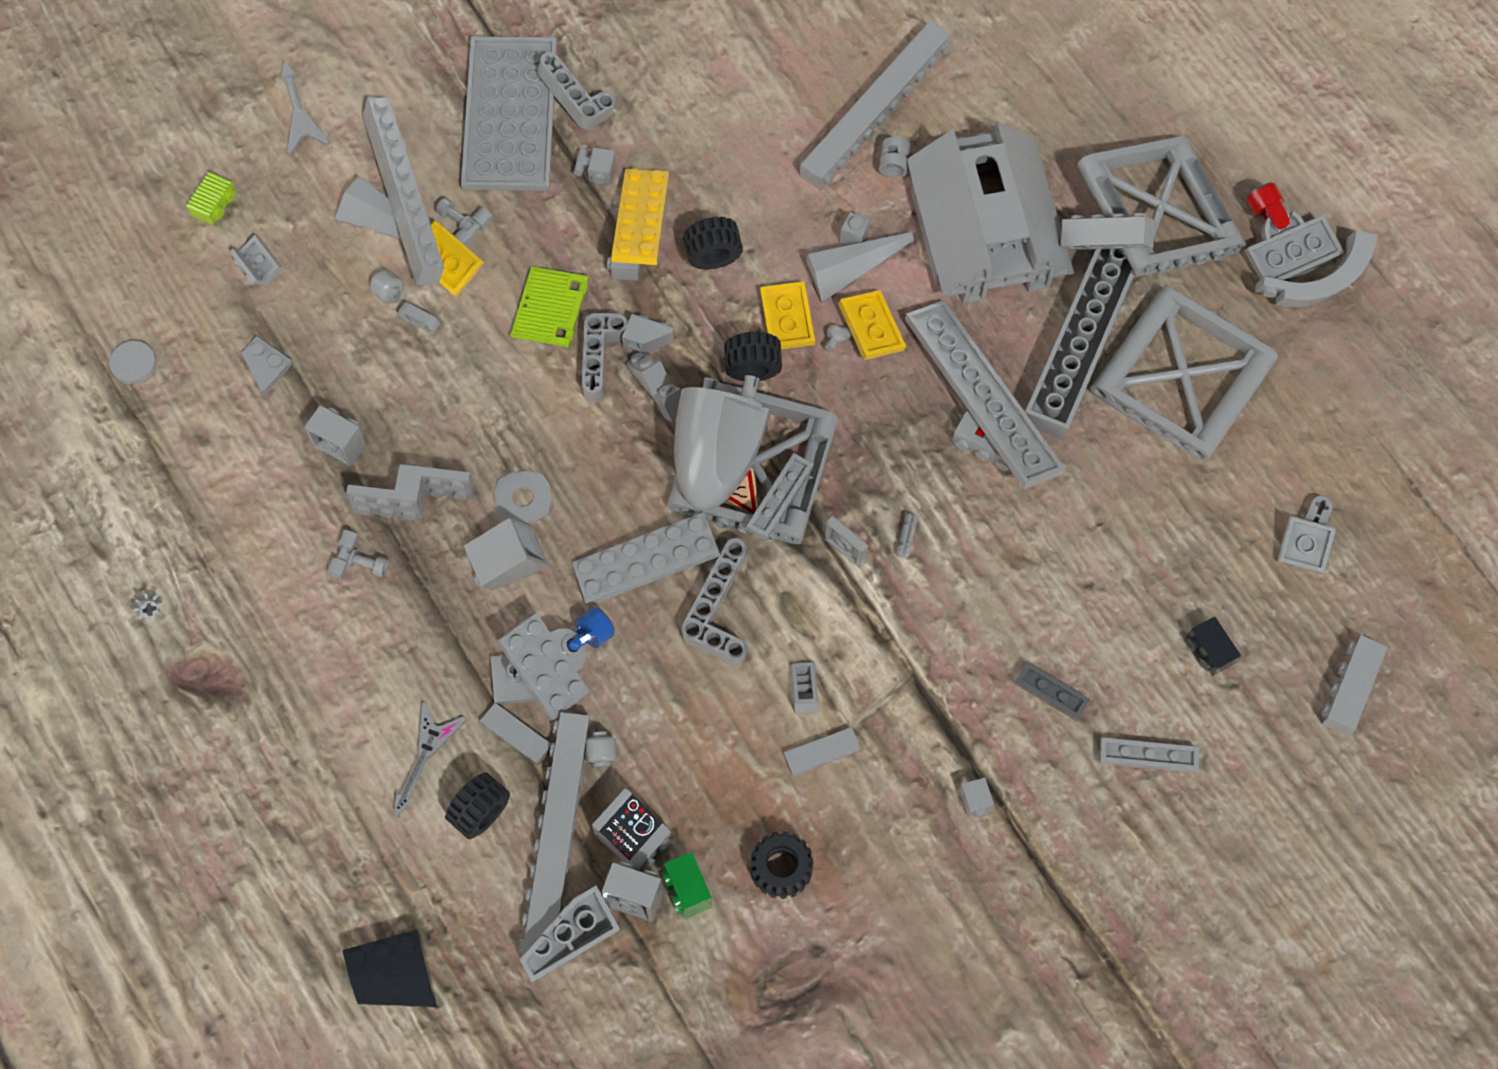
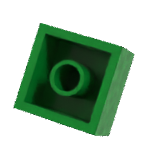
M692 852L664 863L665 871L662 872V879L667 891H673L674 895L671 896L673 899L672 903L678 915L682 913L686 920L712 908L711 894Z

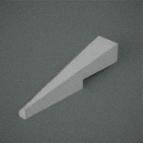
M358 177L344 192L335 220L339 223L343 221L353 224L357 228L365 227L372 229L375 233L402 240L389 198Z
M912 232L808 254L807 263L815 281L814 286L821 304L825 303L835 293L841 292L845 286L854 280H859L881 265L891 255H896L907 244H912L914 242Z

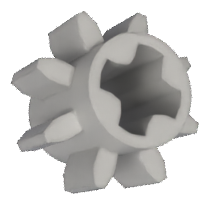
M143 589L142 593L137 596L133 595L135 604L130 605V607L136 612L138 619L144 616L150 621L151 617H154L156 614L160 615L158 606L163 605L160 599H157L155 591L149 594Z

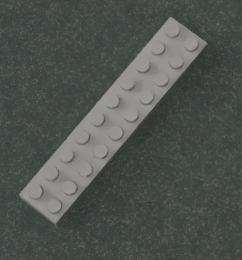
M945 300L907 313L905 321L1022 487L1027 489L1063 474L1065 467Z

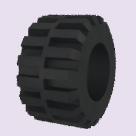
M722 216L705 218L690 225L683 235L688 261L691 266L697 269L710 270L725 267L735 262L743 253L737 223L731 218Z
M745 332L727 339L724 343L726 374L730 378L744 381L745 375L755 376L760 379L759 381L777 376L782 369L781 342L778 340V337L765 332Z
M488 772L481 773L465 784L455 795L447 808L445 819L467 839L477 837L487 830L503 812L508 803L510 792Z
M783 831V834L772 832V836L768 837L766 835L762 838L761 843L758 841L751 855V876L754 878L755 885L761 888L762 893L765 895L769 893L771 894L770 897L775 899L776 896L786 899L789 895L791 897L796 896L797 892H802L806 884H809L814 862L811 856L812 851L810 847L807 848L804 839L800 841L798 835L793 833L790 836L787 831ZM778 853L788 854L796 861V871L788 877H777L768 870V859Z

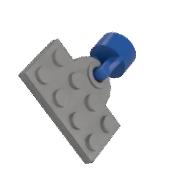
M592 607L575 620L576 629L573 631L567 628L549 631L536 612L496 640L550 720L557 718L560 712L566 711L590 692L577 673L586 657L585 644L588 643L593 648H599L614 636L615 631L609 617L599 608Z

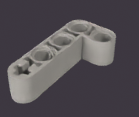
M547 52L541 56L538 67L539 77L579 127L591 129L611 117L616 103V98L612 93L604 91L590 97L556 54Z
M593 313L585 318L582 387L584 398L590 403H597L604 396L606 342L622 341V335L628 324L626 317L622 314ZM593 326H599V327H600V328L595 329V330H594V329H591V327H593ZM615 326H621V327H622L621 329H618V330L613 329ZM592 346H598V347H599V348L596 349V350L590 349V347H592ZM592 366L598 367L597 370H590L589 368ZM591 382H595L596 387L594 390H592Z

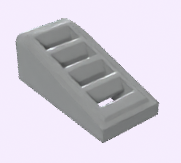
M815 662L791 664L795 714L818 712ZM811 672V675L796 676V673ZM811 682V684H799V685H797V683ZM810 691H812V693L798 694V692H810Z

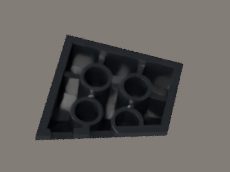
M418 929L342 950L347 974L358 1005L438 1008L422 935Z

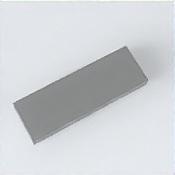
M496 703L480 720L483 726L537 766L550 751L551 743Z
M851 727L784 752V757L793 777L860 752L861 749Z

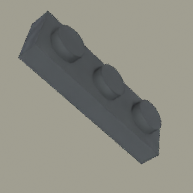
M1029 662L1026 663L1014 683L1075 721H1078L1090 701L1086 696Z

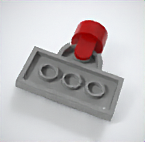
M1272 182L1256 188L1246 198V202L1255 217L1263 215L1266 220L1261 231L1263 241L1245 250L1259 279L1261 280L1266 276L1286 281L1341 257L1344 251L1325 216L1322 215L1304 223L1301 216L1295 211H1285L1282 205L1285 200L1276 183Z

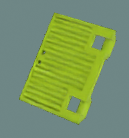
M531 266L510 337L569 348L575 334V325L582 301L585 299L589 286V276ZM572 282L579 283L578 291L570 290ZM558 329L566 331L564 338L556 337Z

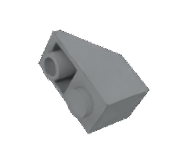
M634 314L631 315L622 335L623 347L642 353H648L670 344L675 339L674 328L664 322L658 323L644 315L637 316Z

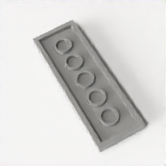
M702 512L574 561L572 564L587 606H591L720 556L706 515Z

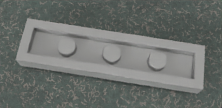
M793 453L747 524L746 530L767 541L809 476L814 464Z
M1101 738L1099 764L1197 773L1199 771V747Z

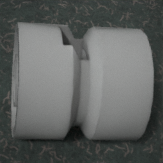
M889 137L883 141L879 171L882 175L889 178H901L907 174V159L909 158L911 148L909 141L900 137Z

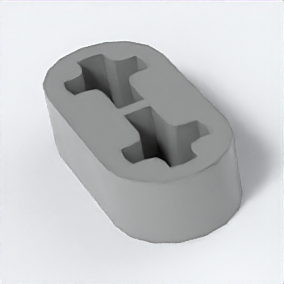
M405 302L398 311L399 316L405 321L430 334H434L440 325V322L434 316L410 303Z
M1324 496L1314 498L1304 520L1312 522L1314 520L1319 524L1326 525L1332 511V502ZM1322 504L1324 510L1320 515L1316 514L1318 505Z

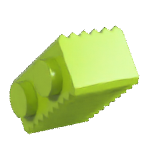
M208 172L186 205L190 215L213 226L217 220L223 217L224 208L228 202L231 203L235 199L236 189L233 182Z

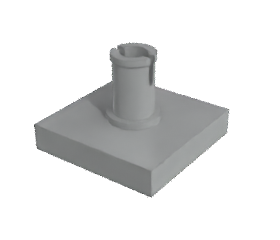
M506 655L491 657L494 703L503 705L537 701Z

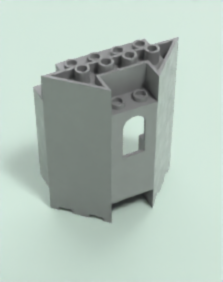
M999 121L996 123L994 133H981L972 137L956 138L953 128L907 159L913 181L911 196L935 284H940L943 297L961 294L963 304L985 300L987 289L1026 283L1028 292L1050 288L1053 277L1074 274L1068 250L1060 246L1062 230L1033 136ZM998 165L1005 191L984 195L977 169Z

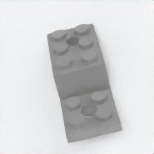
M400 464L395 490L348 485L346 494L353 510L358 514L369 515L374 513L385 518L399 516L413 521L423 519L428 494L438 498L452 496L457 500H466L467 498L474 499L475 489L470 472Z

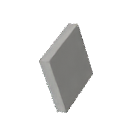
M832 516L827 521L825 540L858 568H861L866 563L868 545Z
M1289 516L1277 561L1324 574L1337 528Z

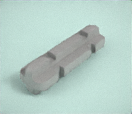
M907 513L905 515L897 550L898 557H909L918 519L915 514Z

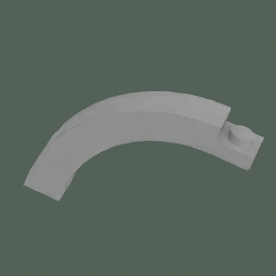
M1356 230L1349 235L1339 265L1331 275L1313 282L1295 283L1265 276L1256 283L1255 292L1262 293L1265 297H1276L1275 305L1283 307H1305L1329 300L1352 284L1365 270L1373 255L1377 234Z

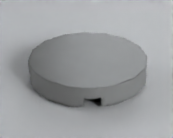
M128 341L115 348L110 356L109 365L112 374L118 381L124 384H139L149 379L156 370V356L147 344L141 341Z

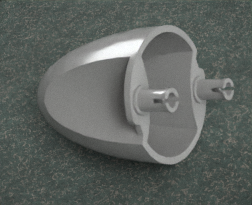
M745 375L741 395L716 390L718 381H714L712 378H704L702 388L687 387L681 390L674 437L675 467L678 482L685 499L698 510H711L723 504L744 480L757 455L771 410L763 407L755 399L760 380L755 376Z

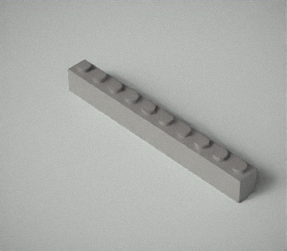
M930 20L800 165V177L819 190L825 185H829L833 181L836 172L839 169L843 170L848 163V159L859 152L861 144L873 136L877 126H882L887 119V115L898 108L901 99L904 96L908 97L913 90V86L924 79L926 71L929 68L935 67L942 53L946 54L951 47V33Z
M368 97L362 116L416 285H438L444 265L389 97Z
M560 712V719L555 720L554 734H557L556 743H552L550 748V757L553 758L552 767L548 766L546 781L550 782L548 790H544L542 805H546L545 813L540 814L538 828L542 829L541 838H536L535 853H538L537 863H532L531 878H534L533 887H529L527 892V902H530L529 912H525L523 917V927H526L525 937H521L519 942V952H522V955L563 909L585 765L586 739L589 738L591 726L589 715Z

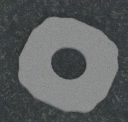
M530 470L513 472L497 481L494 491L496 511L503 521L511 518L524 524L533 523L549 514L552 504L550 484L542 473ZM521 488L529 489L533 493L532 502L524 507L518 506L513 502V494Z

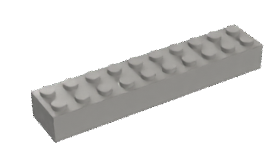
M1122 249L1095 250L1025 411L1037 430L1062 440L1066 438L1135 276V272Z

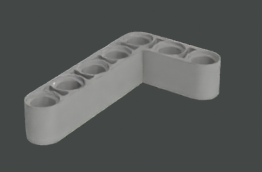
M732 538L725 544L682 625V637L687 645L732 666H739L744 663L746 659V645L741 639L711 626V623L746 558V545L738 538ZM738 549L741 553L739 555H732L730 551ZM722 569H728L731 571L728 575H722L719 573V571ZM715 588L718 589L720 593L717 595H711L708 593V591ZM702 608L710 611L707 615L698 614V611ZM694 628L697 629L699 633L697 635L691 636L687 634V631L689 629ZM715 638L720 643L717 646H712L708 641ZM732 649H739L742 653L738 656H732L729 652Z

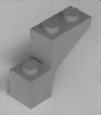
M645 352L633 355L630 358L631 360L625 363L628 370L652 396L664 418L671 423H675L681 389L671 383L660 360Z

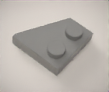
M257 336L242 352L264 396L293 364L291 359Z

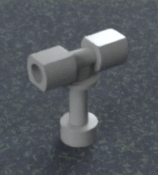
M448 198L442 199L436 207V212L444 218L450 216L459 223V231L455 237L467 247L474 240L473 235L479 229L484 230L493 221L492 214L483 207L473 217L470 215L464 217L454 209L455 204Z
M344 530L338 544L341 548L337 558L332 559L327 573L332 578L343 580L348 566L353 567L355 564L373 569L374 575L383 577L388 569L389 559L378 556L374 560L358 555V550L355 549L359 540L358 534Z

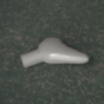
M835 324L829 326L826 334L830 339L825 345V349L832 352L837 343L844 342L846 339L853 337L849 327H841Z

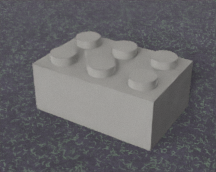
M620 861L619 864L612 862L602 890L608 908L653 923L663 897L661 879L657 878L658 874L649 870H644L643 872L634 870V866L626 862Z

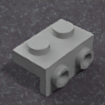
M256 235L240 251L234 248L230 250L234 257V263L246 272L245 277L254 285L259 284L266 287L283 269L261 238Z

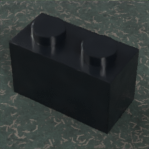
M1215 616L1192 628L1186 636L1189 647L1192 651L1197 652L1202 667L1209 671L1212 676L1236 664L1241 657V654Z

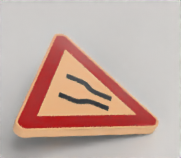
M750 467L744 480L727 500L754 515L759 506L754 470Z

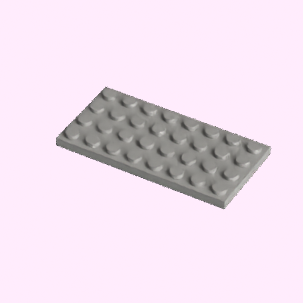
M471 36L461 178L462 190L550 191L554 94L539 77L538 67L541 56L544 53L552 52L557 55V37Z

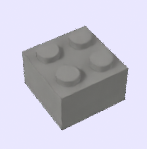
M320 405L304 427L313 447L352 467L366 447L360 425L351 418L346 420L331 407L326 409Z

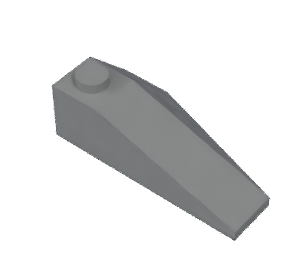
M597 885L574 897L519 959L531 982L620 931Z

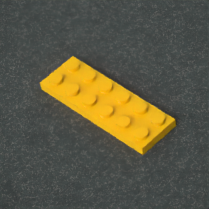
M625 169L612 249V262L657 265L669 171Z

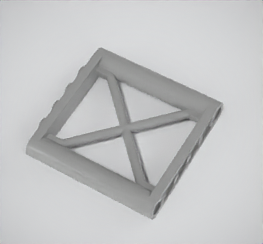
M1185 136L1089 154L1077 163L1078 169L1105 218H1112L1113 214H1124L1126 217H1130L1115 189L1117 187L1156 207L1152 220H1155L1154 237L1162 215L1166 212L1210 234L1214 240L1155 254L1152 248L1122 249L1136 276L1157 272L1165 273L1170 269H1183L1188 265H1200L1213 259L1218 261L1226 256L1240 252L1246 246L1244 239ZM1168 158L1171 163L1160 198L1127 183L1110 172V169ZM1178 172L1181 173L1208 223L1167 203Z
M1164 286L1090 387V390L1098 399L1197 460L1207 462L1278 359V355L1272 348L1257 340L1254 335L1245 333L1237 328L1234 323L1225 321L1217 316L1214 311L1200 306L1194 299L1187 298L1174 289ZM1175 315H1180L1246 355L1245 358L1188 368L1174 320ZM1166 322L1178 369L1126 377ZM1242 369L1205 425H1203L1190 377ZM1181 378L1195 428L1192 434L1122 392V390L1127 386Z
M719 382L716 390L741 395L742 388ZM756 392V401L761 403L763 407L769 408L771 415L807 424L805 431L757 454L751 465L755 475L766 493H768L773 485L760 463L808 439L803 458L812 462L814 467L768 538V540L776 539L791 544H801L838 422V416L830 411ZM676 475L667 503V507L670 510L691 517L704 512L707 520L715 523L718 527H732L744 534L751 533L746 530V526L753 515L720 506L711 510H698L685 499Z

